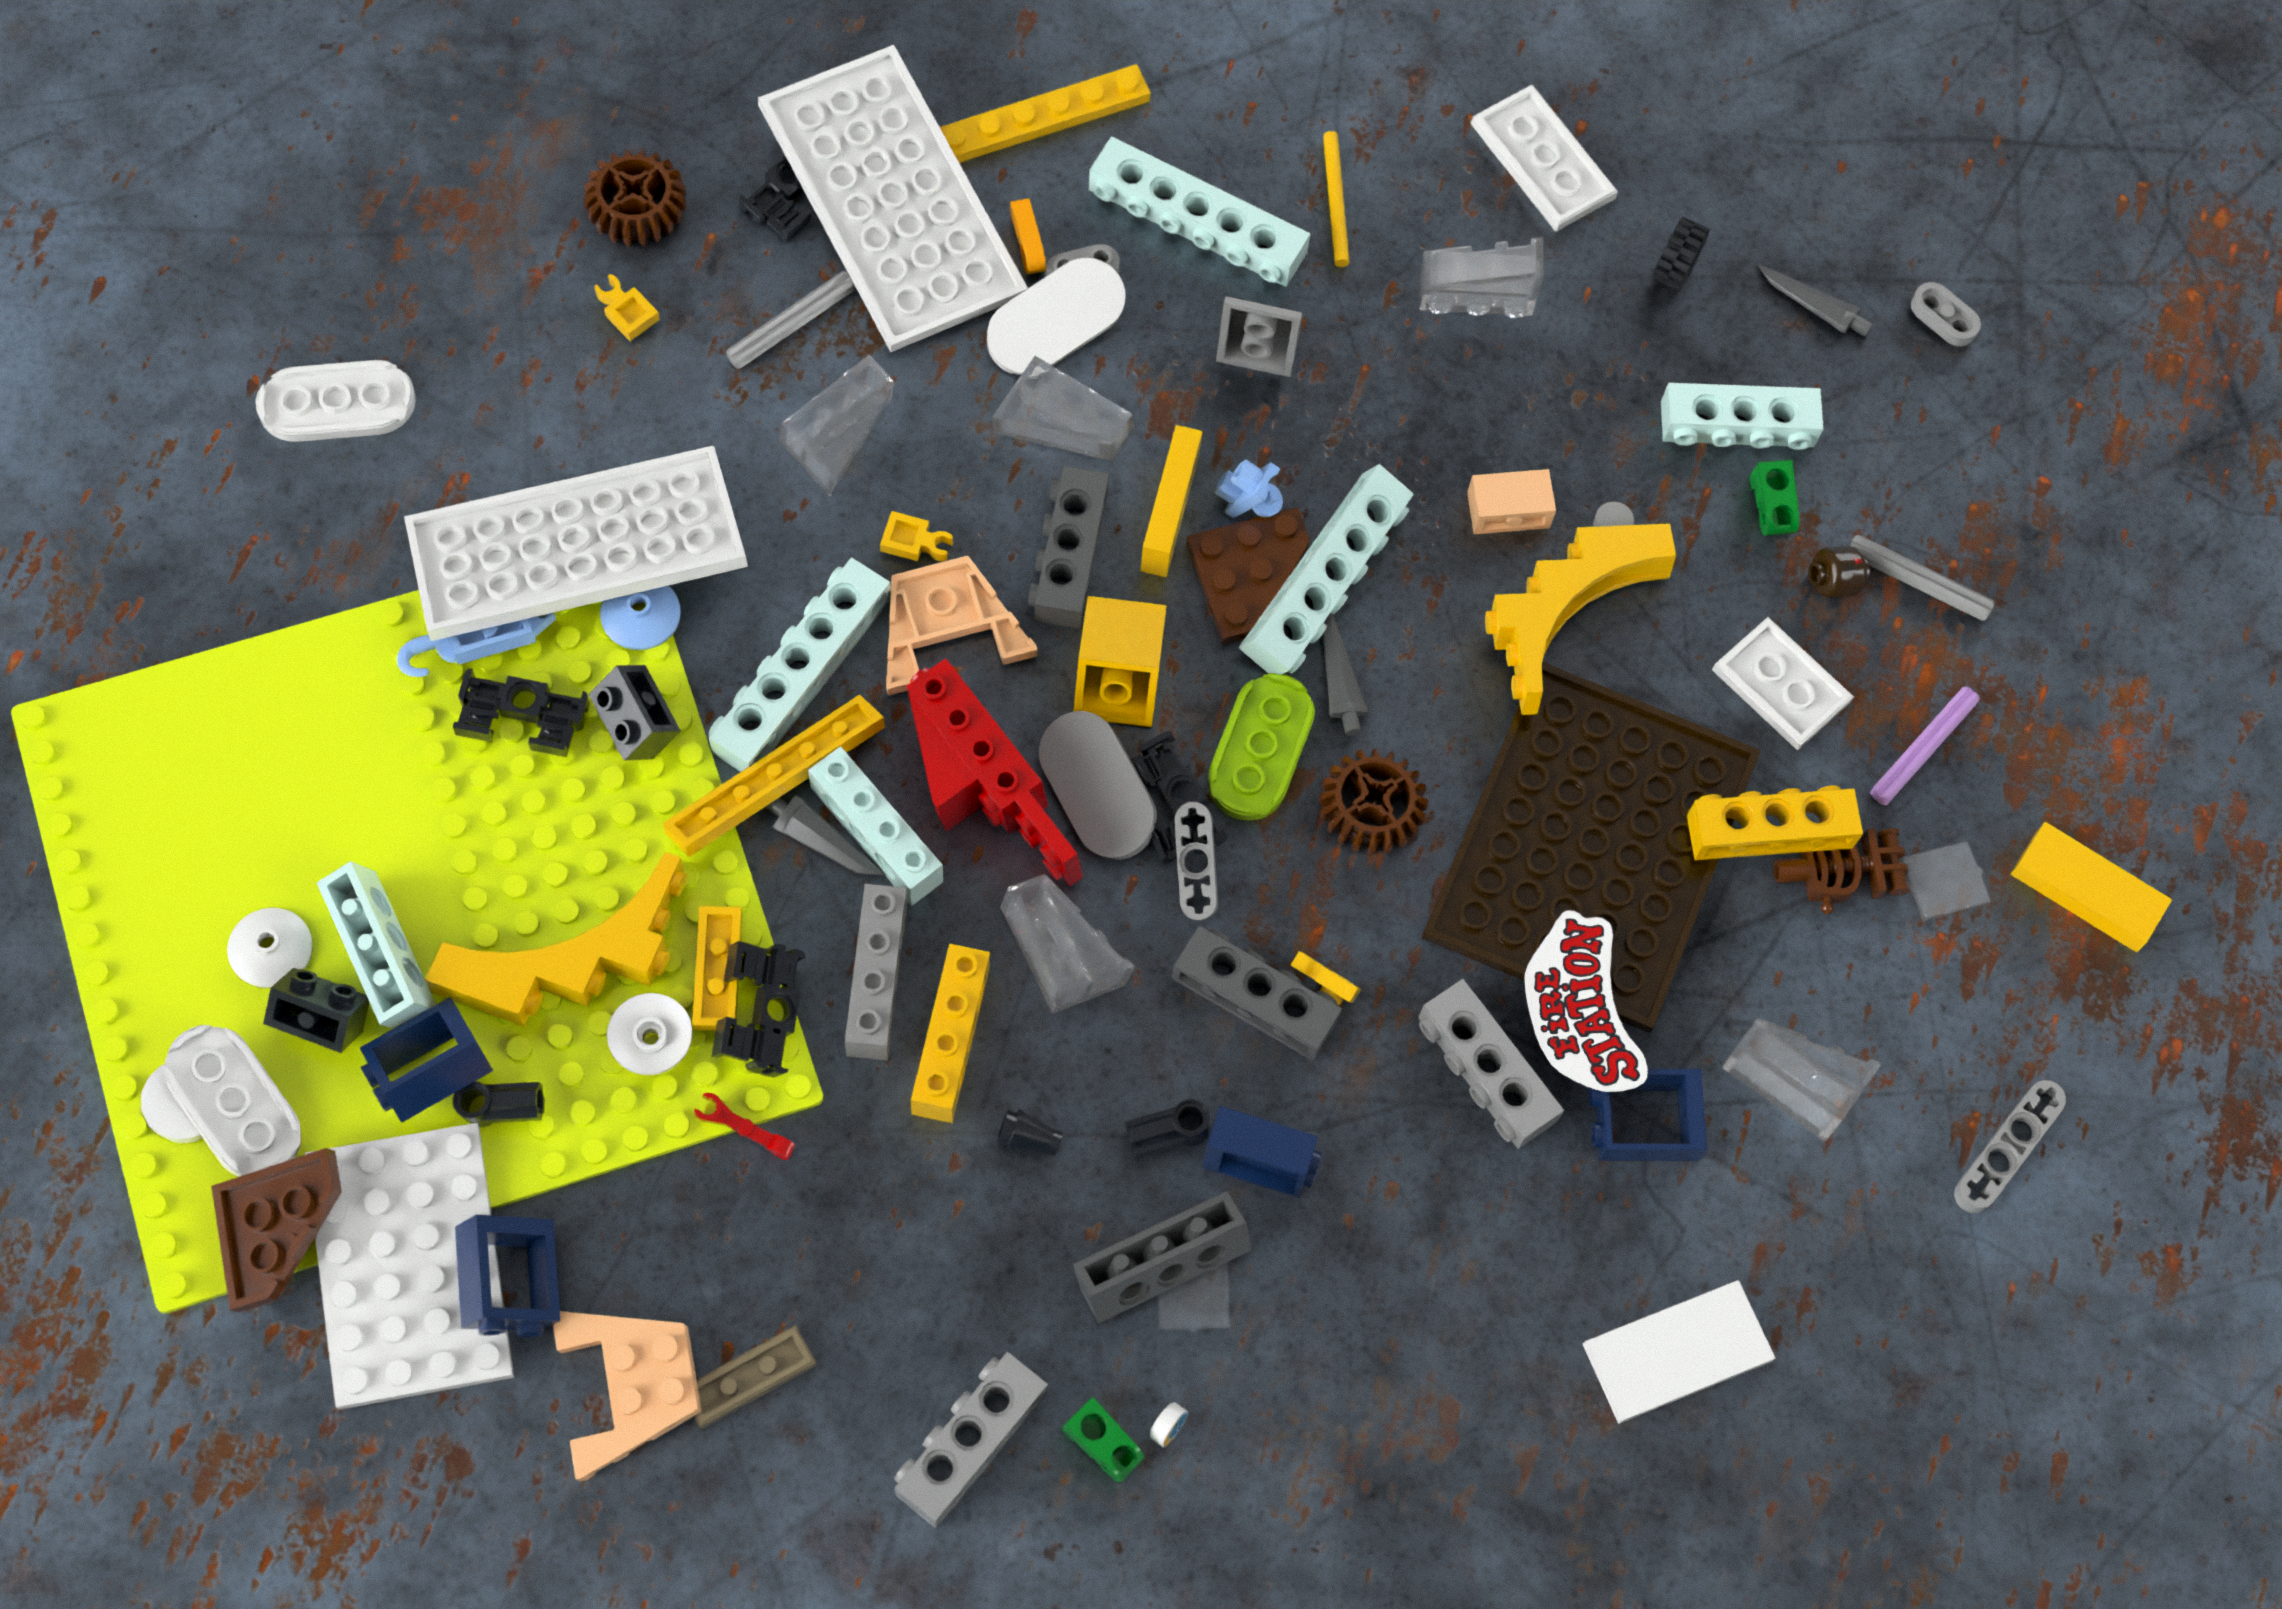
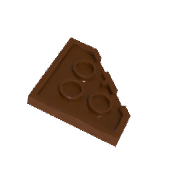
M1298 507L1280 511L1271 517H1257L1187 536L1186 544L1222 645L1245 639L1309 548L1310 538Z
M324 1148L211 1186L230 1311L240 1313L277 1301L342 1193L334 1150Z

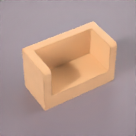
M1549 469L1472 475L1467 496L1474 534L1547 529L1551 527L1556 507Z

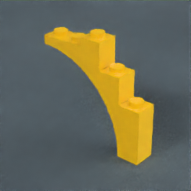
M1670 524L1577 527L1574 543L1568 544L1567 560L1536 561L1533 577L1527 578V593L1499 594L1494 596L1492 610L1486 611L1485 614L1487 635L1493 634L1495 650H1506L1507 665L1514 666L1515 675L1512 676L1511 681L1513 699H1519L1522 715L1538 714L1543 694L1542 661L1551 640L1569 618L1589 602L1612 590L1638 582L1670 578L1676 558Z
M665 852L650 879L628 904L602 924L573 939L541 949L515 952L478 951L442 942L425 978L431 993L444 998L451 997L455 1002L524 1027L529 1015L535 1016L541 1006L543 999L541 990L588 1007L592 996H598L604 987L607 973L603 972L604 970L651 987L655 976H661L664 973L669 961L670 953L667 952L664 937L657 934V932L663 933L666 929L671 910L668 909L673 896H680L687 880V874L684 873L681 857Z

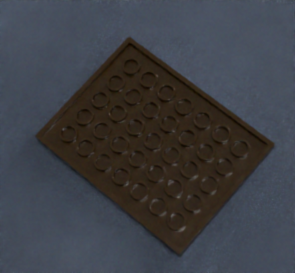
M1542 662L1543 694L1538 714L1522 715L1519 704L1421 938L1525 981V972L1530 960L1563 912L1569 910L1579 913L1584 918H1603L1610 923L1613 933L1610 978L1613 1001L1620 1021L1651 1033L1719 860H1694L1687 814L1694 801L1702 796L1718 794L1722 798H1732L1745 793L1761 750ZM1726 819L1729 826L1732 827L1734 819Z

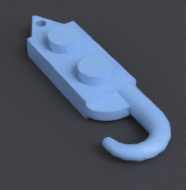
M555 613L430 641L428 634L406 642L399 650L397 666L402 673L410 677H423L429 674L427 668H415L410 665V659L414 655L436 649L438 655L443 660L450 663L457 662L459 665L535 643V637L556 620Z

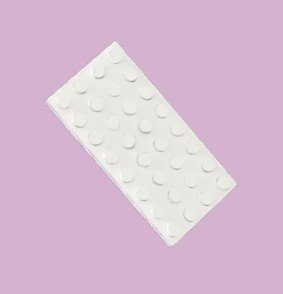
M894 45L758 98V106L848 274L852 278L890 352L999 308L1028 289Z
M714 445L404 516L430 641L748 567Z

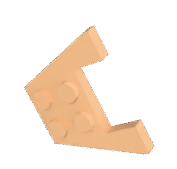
M969 556L892 575L886 691L888 696L907 691L906 686L910 684L911 678L919 671L913 649L991 629L1003 665L1033 658L1038 655L1035 642L1023 632L1018 620L1012 612L1007 611L997 598V593Z
M560 1311L561 1321L553 1324L558 1352L562 1354L602 1344L614 1422V1430L570 1440L576 1480L582 1482L595 1476V1472L612 1462L616 1463L627 1457L630 1451L650 1439L652 1441L702 1412L687 1325L676 1322Z

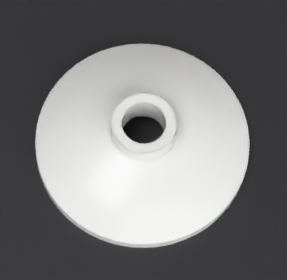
M265 908L250 913L235 926L229 937L227 954L229 963L239 978L256 987L271 988L292 968L305 969L312 956L313 940L307 925L298 915L281 908ZM267 937L274 938L272 946L268 948L260 947L263 939Z
M657 993L640 994L626 1000L613 1013L607 1029L608 1046L615 1060L628 1071L640 1075L661 1074L679 1064L687 1054L692 1041L691 1021L685 1009L674 999ZM649 1033H655L659 1036V1039L655 1044L648 1045L644 1043V1037Z

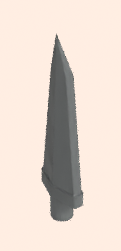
M1758 265L1772 286L1836 327L1842 333H1845L1850 328L1866 337L1872 328L1873 323L1858 316L1861 311L1859 307L1848 304L1782 273Z
M1330 613L1325 623L1327 628L1322 634L1329 696V713L1331 718L1342 719L1346 736H1355L1361 733L1358 717L1367 716L1368 710L1363 701L1332 613Z
M795 795L789 804L779 797L766 806L768 810L779 817L773 828L781 834L789 836L857 874L886 875L798 795Z

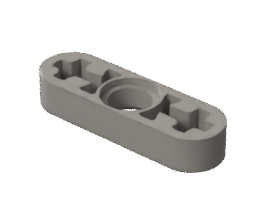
M1188 802L1183 804L1175 814L1180 906L1187 917L1196 921H1204L1211 918L1218 908L1213 818L1210 811L1203 804ZM1190 810H1196L1199 816L1205 817V823L1198 825V838L1201 839L1207 836V844L1194 842L1183 846V838L1192 839L1191 828L1188 825H1183V818L1190 816ZM1193 850H1202L1208 857V865L1200 873H1192L1185 866V858ZM1210 877V885L1201 884L1202 895L1210 898V905L1204 906L1203 913L1197 914L1194 907L1188 906V899L1195 898V885L1192 884L1186 887V878L1203 880Z

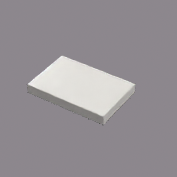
M1769 617L1715 663L1712 668L1713 672L1797 751L1854 698L1851 693Z

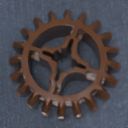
M626 148L622 157H618L612 152L609 163L599 160L597 165L598 171H590L588 176L589 182L585 183L584 186L585 199L583 201L585 210L588 211L589 221L592 225L597 226L601 236L609 234V238L613 243L623 238L624 243L629 247L633 240H639L640 244L644 247L646 239L651 237L659 243L661 238L660 232L671 235L673 224H681V212H685L687 206L685 199L687 195L686 187L682 182V176L678 169H673V164L669 159L661 161V156H659L657 151L650 157H647L643 148H641L637 155H632ZM662 189L665 194L657 205L654 203V200L657 198L656 193ZM614 190L617 192V195L613 197L614 202L608 206L606 200Z
M1377 747L1372 750L1370 757H1366L1361 749L1356 751L1355 761L1347 755L1342 757L1341 767L1333 765L1329 770L1331 778L1326 777L1323 779L1321 788L1325 792L1320 793L1319 796L1320 805L1325 806L1321 810L1322 820H1331L1327 826L1328 832H1341L1338 838L1340 845L1348 840L1353 841L1352 850L1354 853L1360 850L1361 845L1368 846L1367 851L1370 856L1375 854L1377 846H1380L1386 855L1391 853L1393 843L1401 849L1405 847L1407 837L1415 838L1419 831L1417 826L1424 824L1426 815L1423 811L1427 810L1429 804L1428 799L1422 797L1427 790L1426 784L1416 783L1420 776L1419 771L1407 772L1406 770L1409 765L1407 759L1400 761L1398 764L1395 763L1393 751L1389 752L1386 758L1379 757L1380 752ZM1372 778L1382 779L1384 782L1376 781ZM1351 784L1354 788L1353 794L1356 799L1353 801L1352 806L1346 809L1341 793ZM1401 794L1405 804V813L1396 820L1391 804L1394 803L1395 797ZM1372 798L1373 804L1366 802V800ZM1374 799L1379 802L1381 801L1380 805H1375ZM1361 822H1370L1375 826L1366 825Z

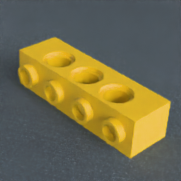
M1836 785L1825 786L1813 792H1801L1800 789L1791 788L1772 795H1761L1760 792L1750 791L1732 798H1722L1721 795L1710 794L1695 800L1687 814L1694 860L1852 849L1863 835L1855 789H1841ZM1806 813L1816 814L1820 818L1821 823L1812 822L1807 818ZM1771 815L1778 818L1782 826L1772 825L1768 822L1766 816ZM1732 818L1737 820L1741 824L1742 829L1732 828L1728 825L1726 819Z
M949 943L911 1097L912 1115L953 1123L990 971V952Z

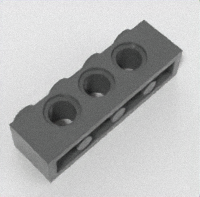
M1063 465L1061 478H1053L1049 501L1055 502L1053 514L1046 513L1042 536L1048 537L1046 548L1039 547L1035 571H1041L1039 583L1032 582L1028 599V606L1034 607V621L1081 629L1108 494L1109 473ZM1076 508L1083 511V513L1071 515L1067 511ZM1063 543H1072L1076 546V548L1072 550H1065L1061 548L1060 545ZM1062 577L1070 582L1065 585H1058L1052 580Z
M1199 925L1175 962L1172 979L1314 1061L1339 1020L1342 1008L1337 1006L1336 1000L1323 991L1317 990L1313 992L1301 985V980L1293 973L1286 970L1277 971L1265 964V959L1255 951L1250 949L1243 951L1232 945L1230 939L1219 930L1213 928L1207 930ZM1217 963H1225L1233 969V973L1226 976L1219 975L1213 970L1212 966ZM1255 983L1262 984L1268 989L1269 993L1265 996H1255L1248 990V986ZM1289 1004H1295L1300 1006L1305 1014L1301 1017H1291L1284 1011V1007Z
M1226 1191L1078 1261L1073 1266L1081 1292L1099 1324L1251 1251L1252 1247L1246 1221L1229 1192Z

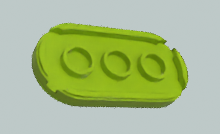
M1265 674L1261 678L1252 679L1246 683L1237 696L1208 774V791L1211 799L1223 813L1230 817L1245 821L1262 819L1275 812L1284 801L1315 716L1313 700L1311 701V697L1307 693L1308 690L1297 679L1285 674Z

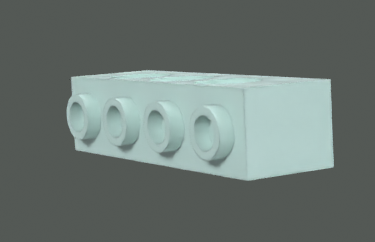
M1668 383L1661 400L1663 442H1675L1683 446L1694 443H1712L1718 447L1739 444L1751 445L1754 448L1789 446L1791 449L1802 450L1815 447L1823 431L1821 388ZM1697 414L1705 415L1710 420L1702 419ZM1736 416H1742L1745 419H1747V421H1742L1738 419ZM1774 417L1781 418L1786 423L1779 422Z
M841 746L808 770L812 791L876 866L886 874L885 876L894 887L906 888L907 902L911 906L943 883L942 863Z
M349 861L318 881L319 890L379 1024L394 1029L435 1006V1000L376 871Z

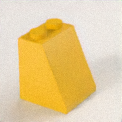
M1094 596L1087 597L1073 712H1091L1100 716L1106 722L1152 727L1167 605Z

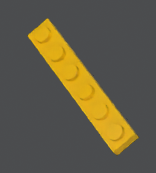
M1135 64L939 128L958 162L961 163L1150 102L1151 92L1138 65Z
M859 694L662 823L665 834L690 857L808 779V770L840 746L847 753L886 727L884 717Z

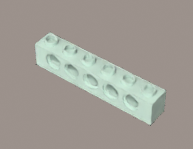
M1112 136L1090 169L1089 191H1092L1101 200L1112 201L1126 208L1136 217H1144L1159 224L1165 231L1172 234L1177 233L1193 241L1201 249L1216 252L1224 256L1230 263L1236 266H1244L1258 273L1268 282H1277L1287 287L1307 254L1310 233ZM1126 181H1135L1137 183L1131 184L1127 183ZM1159 197H1167V198H1169V199H1168V200H1163V199H1160ZM1192 213H1200L1202 216H1195ZM1225 229H1232L1236 232H1227ZM1259 245H1264V246H1267V247H1269V248H1268V249H1262V248H1259L1258 246H1259Z
M1380 464L1364 472L1238 648L1269 674L1277 673L1281 675L1286 672L1293 673L1306 658L1303 651L1309 642L1311 644L1316 642L1326 630L1327 625L1324 624V621L1328 615L1336 613L1346 602L1348 596L1345 594V591L1350 584H1356L1367 572L1368 566L1365 563L1371 554L1374 556L1379 553L1388 542L1389 538L1386 536L1391 526H1397L1409 512L1406 505L1414 493ZM1367 508L1373 512L1375 522L1369 518ZM1346 537L1353 541L1354 551L1347 545ZM1326 565L1333 571L1334 580L1328 577L1325 569ZM1305 595L1311 598L1313 610L1306 605ZM1284 624L1291 629L1292 640L1285 635L1283 630Z
M852 557L843 568L837 567L827 582V589L820 597H813L804 611L805 617L797 627L792 625L785 632L778 651L773 657L769 655L762 661L757 670L756 679L749 687L743 686L733 700V708L725 717L720 716L713 723L709 731L712 754L742 772L771 753L891 599L890 581ZM841 602H851L854 604L853 607L846 610L836 607ZM819 631H826L831 634L826 639H816L813 637ZM795 661H804L808 664L806 667L798 670L789 667ZM771 691L784 693L781 698L776 700H770L765 697ZM748 721L760 723V726L754 730L741 728Z

